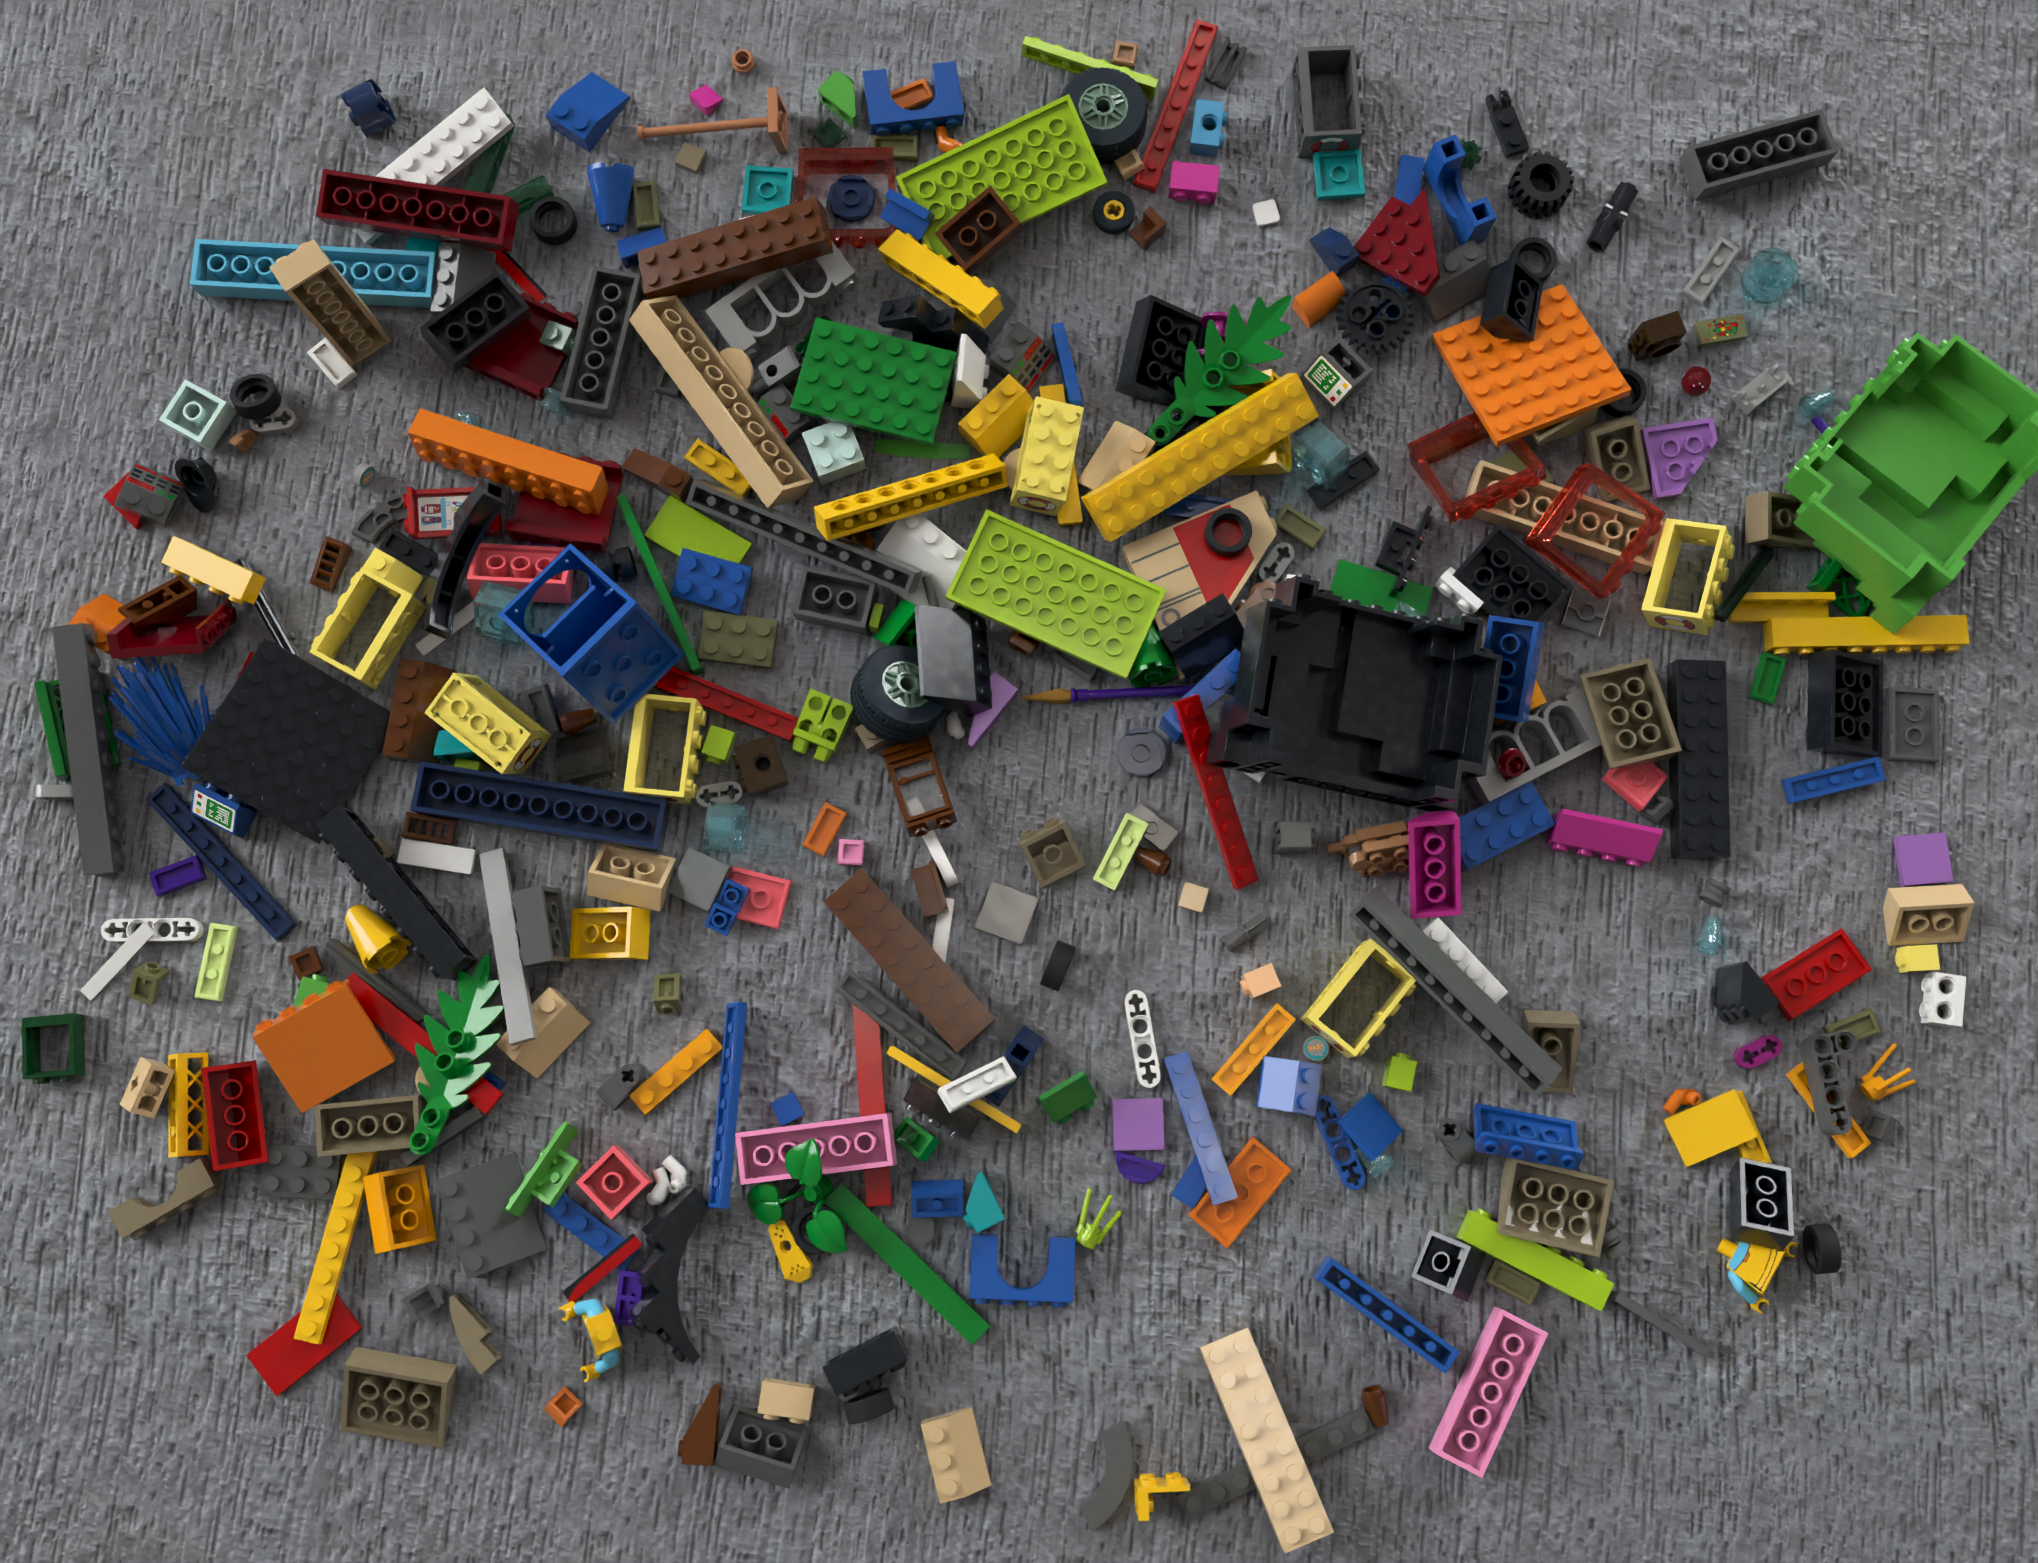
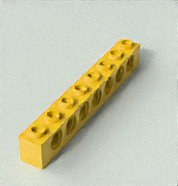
M993 453L815 506L814 512L817 529L827 541L1008 487L1006 465Z

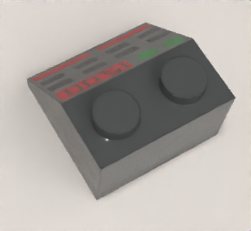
M1018 321L990 357V369L1003 378L1010 374L1030 394L1057 357L1038 334Z
M782 382L764 394L757 402V405L787 446H790L802 437L803 432L811 430L813 427L808 415L791 411L790 406L793 396Z
M135 462L115 501V507L165 527L183 485L178 480Z

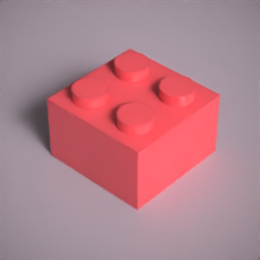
M613 1145L576 1184L612 1220L618 1218L654 1181L620 1145Z

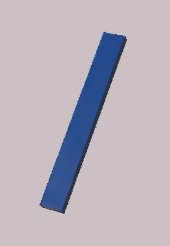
M1401 154L1394 194L1395 198L1411 205L1418 197L1425 158ZM1382 274V278L1385 277V284L1388 285L1393 279ZM1394 280V286H1393V287H1394L1395 289H1396L1398 286L1402 285V284H1400L1399 282H1397V281ZM1402 285L1401 294H1404L1406 286ZM1387 300V301L1383 304V306L1381 307V309H1382L1383 307H1385L1388 303H1390V301ZM1381 309L1378 311L1376 316L1380 315ZM1394 311L1387 312L1390 318L1398 317ZM1374 328L1373 334L1381 335L1382 332L1379 329Z
M746 1002L728 1003L726 1006L708 1207L712 1209H729L747 1011Z

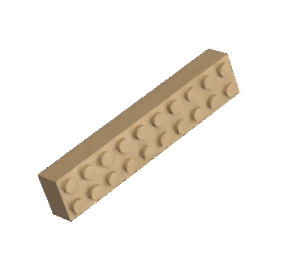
M674 295L643 300L629 321L732 459V462L743 474L746 481L757 493L760 500L767 508L799 500L813 484V479L678 297Z

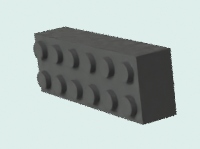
M1820 109L1690 145L1679 160L1694 201L1827 165L1838 153V149L1823 110Z
M593 265L560 397V402L566 411L613 420L635 330L629 319L642 302L644 294L640 274Z

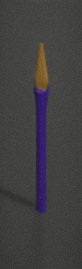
M1195 685L1100 690L1077 689V691L1074 688L1070 690L1059 688L1023 696L1022 699L1062 704L1069 701L1075 703L1077 700L1081 702L1094 699L1185 695Z

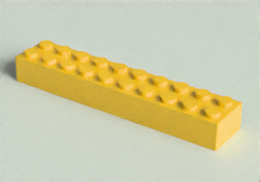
M1287 373L1082 496L1081 499L1104 540L1112 542L1316 419L1319 415L1298 374Z

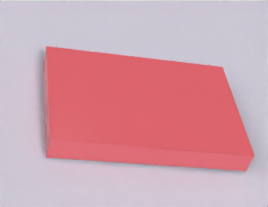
M731 866L733 869L728 878L751 888L737 919L779 930L792 881Z

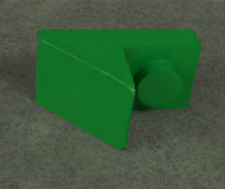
M907 1116L894 1133V1139L924 1163L940 1142L935 1136Z

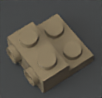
M1056 817L1050 818L1043 822V828L1037 831L1034 828L1028 829L1021 834L1022 838L1017 840L1041 888L1085 866V862L1062 818L1058 820Z

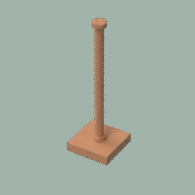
M777 87L767 88V117L651 128L638 126L637 134L640 141H645L646 138L768 127V133L778 153L787 154V108Z

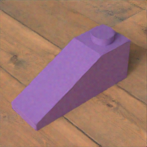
M996 672L990 677L992 708L973 717L968 741V748L973 751L1018 695V689Z

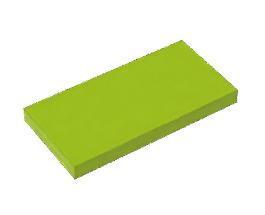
M672 496L668 497L644 534L645 538L679 558L682 548L742 564L753 546L749 541Z

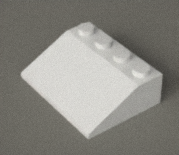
M920 513L897 520L876 551L922 569L923 572L915 593L907 596L895 590L893 591L904 600L915 605L929 606L922 577L931 575L939 607L956 609L959 605L946 600L945 596L967 551Z

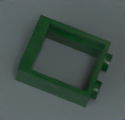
M70 1013L22 1018L23 1079L33 1080V1084L50 1083V1078H59V1082L75 1081V1076L85 1075L84 1014ZM69 1026L70 1069L41 1072L40 1029Z

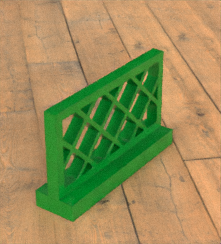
M1830 557L1825 560L1806 587L1811 592H1829L1828 589L1832 583H1839L1841 596H1837L1830 603L1847 617H1862L1872 603L1868 597L1857 589V594L1847 595L1846 582L1855 581L1857 587L1861 581L1856 577L1845 578L1842 565L1836 559L1832 560ZM1849 598H1858L1859 608L1856 613L1849 608Z
M59 679L49 682L45 680L34 682L55 776L61 781L71 779L66 734L63 725L64 720H62L61 716L63 710L62 705L59 708L58 701L61 702V698L57 697L55 687H59ZM103 690L102 701L107 709L105 725L110 733V746L108 745V749H110L112 752V767L121 765V761L116 744V739L114 736L113 726L109 714L105 692Z

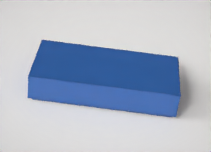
M1196 1155L1171 1194L1192 1209L1206 1189Z

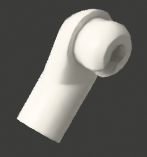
M665 1167L652 1171L656 1185L651 1193L647 1194V1202L652 1206L663 1203L670 1192L668 1189L670 1182Z

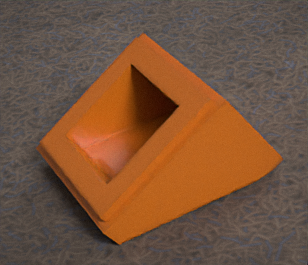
M564 1386L546 1404L544 1411L559 1426L563 1427L583 1403Z

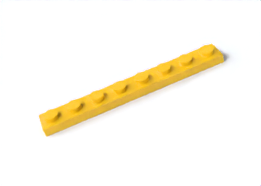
M377 1151L347 1154L293 1339L322 1344L365 1196L363 1177L371 1175Z

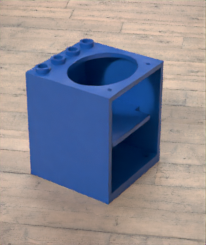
M571 543L498 614L613 726L685 655L633 598ZM573 569L584 571L589 580L588 590L544 634L528 632L524 624V615L528 603L536 591L546 581L561 572Z

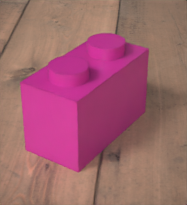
M1173 161L1168 198L1179 202L1191 200L1197 201L1200 204L1215 203L1220 166Z

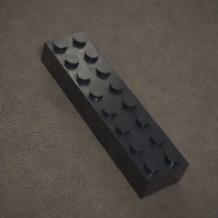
M1676 659L1667 665L1668 711L1682 749L1676 756L1669 759L1670 799L1675 805L1671 809L1672 817L1670 818L1671 859L1723 860L1731 857L1726 661Z
M338 805L315 824L320 830L318 832L319 837L326 844H332L336 849L333 852L334 855L342 863L347 862L351 867L349 873L352 877L366 885L365 892L373 901L378 900L383 906L380 909L389 920L394 919L399 925L396 928L403 938H409L413 942L414 946L412 949L420 958L425 957L430 963L428 966L429 970L437 978L441 976L443 979L456 981L459 970L465 973L478 962L476 957L393 857L384 858L382 856L385 854L384 850L374 840V834L354 811Z

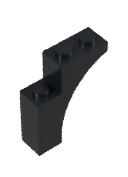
M920 295L883 301L877 321L883 328L900 329L923 335L943 344L954 352L958 351L961 334H967L984 354H986L990 338L956 307L936 310Z

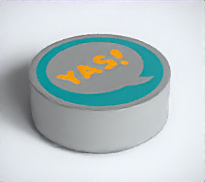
M365 462L358 465L353 473V483L361 488L368 487L375 477V467Z
M1312 1036L1305 1040L1302 1050L1308 1060L1321 1061L1327 1056L1329 1046L1324 1038Z

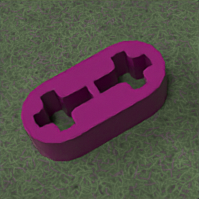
M1774 1035L1761 1036L1736 1049L1733 1056L1734 1062L1743 1069L1755 1068L1777 1057L1782 1051V1043ZM1766 1041L1773 1043L1774 1046L1771 1047V1051L1761 1052L1760 1049L1767 1045ZM1744 1052L1755 1053L1754 1056L1749 1058V1062L1742 1061V1057L1745 1056Z

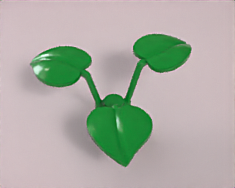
M812 1138L791 1148L785 1158L788 1173L792 1178L800 1179L799 1183L800 1185H806L805 1189L779 1199V1191L775 1185L767 1182L759 1183L752 1187L747 1194L748 1207L759 1221L771 1225L779 1222L783 1216L781 1204L804 1195L808 1201L818 1202L812 1213L814 1219L810 1220L806 1225L807 1234L811 1242L825 1252H845L848 1248L845 1242L844 1227L840 1218L829 1210L819 1212L821 1206L826 1203L825 1197L832 1193L833 1184L828 1177L822 1176L819 1150L815 1139Z

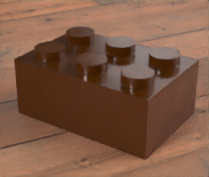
M989 186L936 231L935 234L959 265L970 275L1024 228L999 195Z

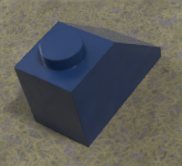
M1329 227L1309 240L1330 272L1333 271L1337 277L1355 267L1359 254L1347 236Z

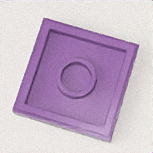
M1946 832L1893 838L1901 887L1953 882Z
M1163 1098L1112 1099L1113 1151L1165 1150Z

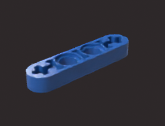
M1064 323L1051 324L1052 337L1068 404L1083 407Z
M1319 1095L1314 1118L1341 1182L1348 1189H1360L1365 1183V1173L1349 1135L1338 1123L1341 1117L1335 1102L1327 1095ZM1322 1099L1323 1102L1329 1103L1326 1111L1329 1116L1334 1113L1335 1119H1327L1322 1123L1321 1118L1326 1117L1323 1111L1317 1110V1106L1320 1105L1319 1100ZM1336 1123L1339 1126L1340 1133L1337 1137L1332 1138L1326 1133L1328 1124ZM1344 1146L1348 1148L1350 1157L1342 1162L1338 1160L1336 1151ZM1354 1161L1355 1166H1350L1354 1174H1359L1360 1177L1356 1179V1185L1353 1182H1347V1178L1350 1177L1349 1171L1346 1168L1342 1171L1341 1166L1349 1165Z

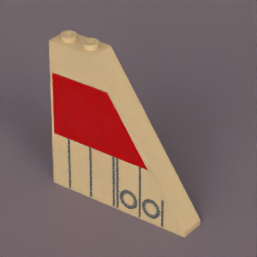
M1257 490L1122 546V554L1131 574L1167 589L1153 619V624L1158 633L1222 593L1231 606L1234 604L1275 539L1276 531H1278L1275 520L1269 518L1266 512L1268 506L1265 498L1259 496ZM1222 508H1234L1242 511L1248 516L1252 524V536L1248 547L1234 557L1216 555L1209 549L1205 541V528L1208 519L1214 512ZM1223 519L1214 528V537L1221 545L1234 546L1242 539V527L1235 520ZM1176 664V676L1179 683H1182L1186 678Z

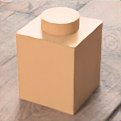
M1272 963L1241 976V989L1245 996L1249 994L1250 999L1281 987Z

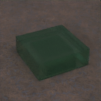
M831 118L812 131L813 137L827 152L846 138L844 132Z

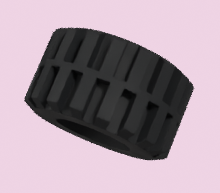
M1538 151L1535 152L1534 156L1529 154L1525 160H1521L1508 186L1510 190L1508 193L1509 199H1513V207H1519V213L1525 212L1527 213L1526 217L1529 218L1533 215L1536 216V219H1541L1543 215L1548 218L1553 213L1556 214L1564 205L1573 189L1574 176H1570L1573 171L1571 167H1566L1568 162L1565 159L1563 161L1559 159L1560 155L1555 154V156H1552L1549 151H1545L1544 154ZM1539 178L1546 181L1552 191H1538L1532 186L1530 179Z

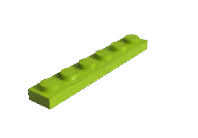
M1025 36L1022 44L1023 57L1075 74L1100 67L1120 70V72L1131 76L1130 78H1133L1139 84L1147 98L1153 100L1155 98L1158 79L1149 74H1140L1128 67H1119L1110 64L1104 59L1098 60L1089 57L1083 52H1073L1061 45L1046 43L1037 37Z

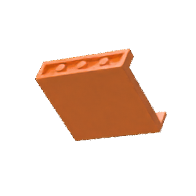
M348 979L340 982V980L334 981L326 987L327 991L319 995L313 993L302 1000L303 1004L296 1008L293 1006L287 1007L279 1013L280 1017L272 1021L266 1019L256 1025V1030L252 1036L301 1113L395 1061L396 1054L391 1046H386L349 988L350 981Z

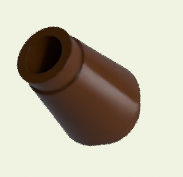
M593 708L563 712L564 715L558 717L564 735L570 733L574 735L597 722Z
M1141 846L1138 847L1133 858L1155 876L1160 875L1164 877L1172 863V859L1168 857V854Z
M1381 1385L1365 1387L1361 1391V1400L1375 1427L1387 1425L1389 1420L1386 1391L1382 1390Z

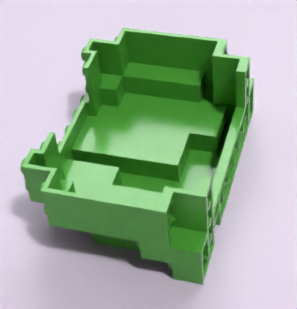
M1918 332L1911 340L1905 338L1885 360L1888 365L1876 379L1870 377L1861 388L1865 392L1862 395L1857 393L1847 404L1851 407L1848 412L1843 409L1833 420L1836 426L1834 428L1828 426L1805 453L1806 455L1792 468L1786 476L1789 480L1783 487L1803 502L1796 511L1799 515L1793 523L1815 539L1812 543L1815 547L1832 560L1836 559L1845 570L1861 581L1856 589L1874 602L1872 606L1875 609L1869 616L1892 634L1912 620L1930 598L1957 576L1966 564L1962 560L1963 557L2026 480L2038 471V394L1957 334L1949 341L1944 339L1938 346H1935Z

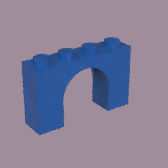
M956 61L932 64L935 97L927 107L915 111L903 109L893 101L889 92L886 69L862 71L870 135L886 136L894 132L907 134L913 130L923 129L924 131H932L939 126L956 128L959 125H963L964 109Z
M1455 134L1433 144L1423 171L1461 247L1472 239L1477 244L1484 242L1497 217L1487 197L1472 203L1468 202L1460 181V167L1466 154Z
M1235 648L1181 699L1193 694H1199L1205 712L1225 693L1229 695L1235 690L1240 659L1238 650ZM1173 705L1163 714L1159 728L1176 744L1184 736Z
M972 1234L970 1298L975 1299V1303L990 1304V1299L1001 1300L1000 1304L1016 1305V1300L1026 1301V1305L1042 1306V1301L1052 1302L1054 1307H1067V1302L1073 1303L1075 1238L1049 1237L1048 1267L1045 1275L1035 1285L1019 1288L1007 1283L999 1273L997 1266L998 1234Z

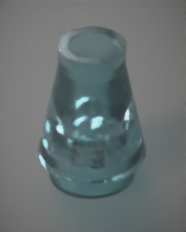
M1826 389L1822 392L1804 396L1799 402V411L1805 418H1816L1836 400V394L1832 389Z
M1707 916L1705 918V923L1696 942L1699 952L1717 955L1719 950L1722 949L1720 918L1715 916Z

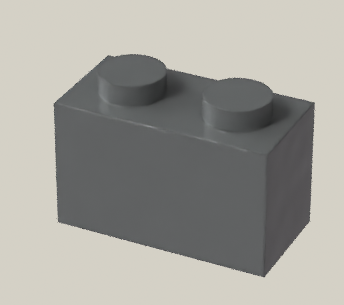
M1280 822L1274 829L1275 853L1307 852L1312 847V844H1315L1316 832L1315 829H1311V822Z

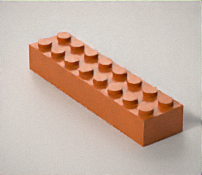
M421 408L408 430V435L418 457L425 462L431 463L433 461L450 470L458 469L471 477H486L499 484L507 485L514 491H525L539 499L547 498L560 506L577 508L585 514L593 513L599 515L609 492L603 467Z

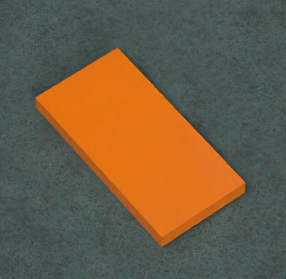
M1253 1136L1227 1166L1238 1198L1213 1206L1207 1190L1195 1207L1188 1213L1189 1217L1226 1249L1230 1247L1292 1171L1291 1168Z

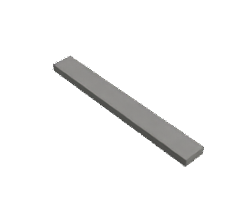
M502 847L479 854L509 1043L514 1046L537 1039L526 968L519 957L521 945L520 938L515 931L517 918L512 908V898L514 897L506 850Z

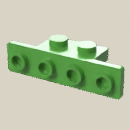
M566 1121L557 1128L548 1146L542 1150L533 1168L527 1172L518 1190L510 1197L505 1210L520 1218L534 1196L554 1208L583 1165L565 1153L578 1133V1129Z

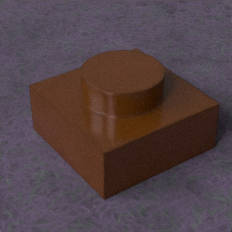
M312 946L289 956L298 980L325 970L316 947Z

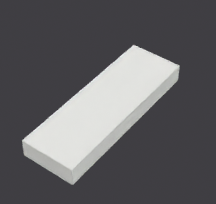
M402 838L397 863L473 875L477 851Z
M1003 1056L940 1087L937 1092L949 1113H952L1014 1082L1017 1077Z

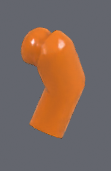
M939 126L935 129L938 147L942 152L946 153L963 145L961 142L948 137L946 126Z
M1691 1088L1676 1089L1662 1108L1667 1113L1674 1115L1680 1105H1698L1701 1101V1095Z

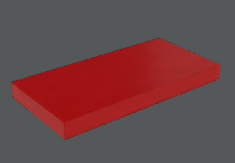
M1841 928L1761 977V980L1780 1002L1777 1004V1007L1787 1021L1790 1022L1872 971V968Z
M337 1293L322 1344L293 1339L300 1318V1311L246 1355L276 1396L281 1395L363 1329Z

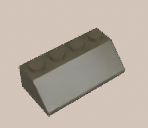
M422 1095L315 1105L317 1157L410 1148L409 1139L414 1133L421 1113L426 1107V1100Z

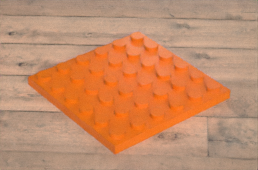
M1563 284L1542 291L1534 340L1531 342L1495 338L1480 325L1482 315L1432 334L1434 345L1496 447L1627 397L1631 393L1630 386Z

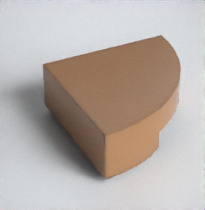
M245 429L234 435L229 442L244 454L258 439L259 435L251 429Z

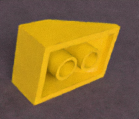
M637 907L572 909L570 959L648 960L651 910Z

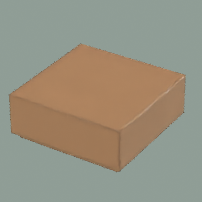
M1116 41L1112 64L1134 70L1139 44Z

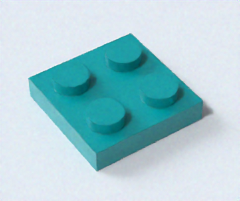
M1361 149L1315 152L1313 154L1317 201L1364 198L1365 185Z
M746 165L742 213L757 215L774 208L790 205L794 177L793 169Z

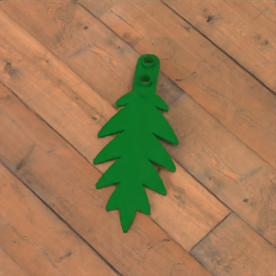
M1291 295L1281 298L1268 308L1260 296L1257 297L1249 314L1247 326L1236 305H1231L1226 323L1225 344L1213 320L1210 319L1205 334V364L1192 341L1188 343L1185 359V385L1179 376L1175 377L1174 389L1177 399L1148 430V437L1156 442V446L1166 445L1194 415L1198 417H1214L1216 412L1206 406L1235 405L1249 397L1228 386L1251 385L1270 380L1269 375L1245 364L1269 362L1284 356V352L1263 342L1279 337L1291 330L1290 325L1280 321L1292 298ZM1176 412L1180 414L1179 421L1173 420V413ZM1157 430L1163 431L1164 437L1157 438L1155 432Z
M488 954L479 962L472 977L461 970L458 971V991L461 1003L442 990L438 991L441 1011L450 1030L427 1014L423 1016L426 1030L438 1056H435L420 1044H415L420 1067L431 1086L430 1088L421 1082L417 1083L420 1093L428 1103L421 1113L414 1133L409 1139L410 1150L415 1155L424 1156L433 1150L451 1110L462 1106L469 1100L468 1095L460 1094L478 1082L492 1067L489 1062L470 1065L486 1054L501 1039L499 1033L478 1036L489 1028L504 1011L503 1006L484 1008L500 986L499 980L489 981L491 961ZM434 1117H437V1119L431 1123L432 1119ZM426 1140L425 1144L420 1147L421 1143Z

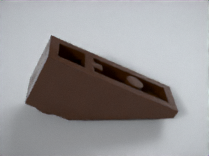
M635 448L621 467L622 470L682 503H685L694 481L691 475L676 466Z
M179 575L119 607L118 612L135 626L176 621L197 610V589Z
M717 1381L713 1385L684 1435L683 1440L679 1441L678 1456L682 1457L681 1464L713 1466L715 1464L723 1381Z

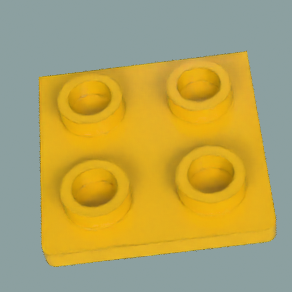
M1179 1472L1166 1473V1477L1155 1478V1474L1145 1473L1140 1474V1478H1134L1135 1512L1138 1520L1149 1521V1513L1154 1512V1502L1151 1493L1190 1491V1484L1187 1478L1181 1476Z

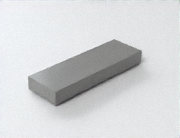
M1720 237L1680 295L1700 307L1741 249Z

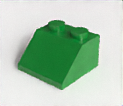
M902 599L873 638L883 647L900 645L917 650L916 605Z
M1082 1070L1038 1098L1053 1123L1058 1121L1062 1125L1073 1118L1071 1113L1080 1108L1084 1112L1094 1106L1093 1100L1097 1098V1095Z

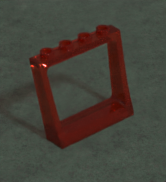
M893 147L798 149L796 202L803 201V196H806L807 177L811 174H886L888 176V188L896 191ZM890 224V227L886 229H829L831 240L837 248H840L842 244H851L854 248H863L866 244H875L879 248L898 228Z
M1476 412L1407 444L1410 463L1451 523L1462 518L1465 520L1470 519L1475 512L1483 508L1491 509L1495 506L1496 502L1504 498H1514L1519 491L1527 487L1535 488L1540 481L1547 478L1546 468L1522 439L1518 438L1505 444L1527 466L1526 469L1457 502L1451 501L1429 465L1490 436Z
M1588 463L1576 468L1524 542L1554 563L1598 599L1607 598L1609 594L1616 592L1621 586L1619 579L1622 575L1628 574L1634 568L1635 563L1632 561L1636 555H1641L1648 548L1646 541L1649 537L1656 535L1661 530L1662 525L1660 522L1666 513L1592 463ZM1592 483L1645 515V521L1601 583L1552 543V538Z

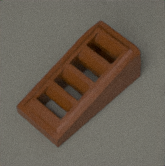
M325 536L310 584L333 593L353 549L346 543ZM332 549L340 550L339 554L332 552ZM329 557L336 559V563H332L327 560ZM325 566H327L329 568H332L333 572L330 573L323 569ZM321 575H323L325 577L330 578V582L323 581L319 578Z
M406 812L401 837L452 846L457 821ZM413 819H418L415 833H410ZM423 821H428L426 834L421 835ZM433 822L438 823L435 837L430 836ZM443 824L448 825L445 839L440 838Z

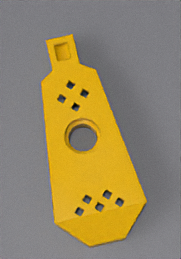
M779 1220V1222L771 1224L768 1231L784 1278L798 1283L811 1278L813 1264L804 1251L795 1243L787 1223L784 1220ZM786 1241H789L791 1244L790 1250L785 1247Z

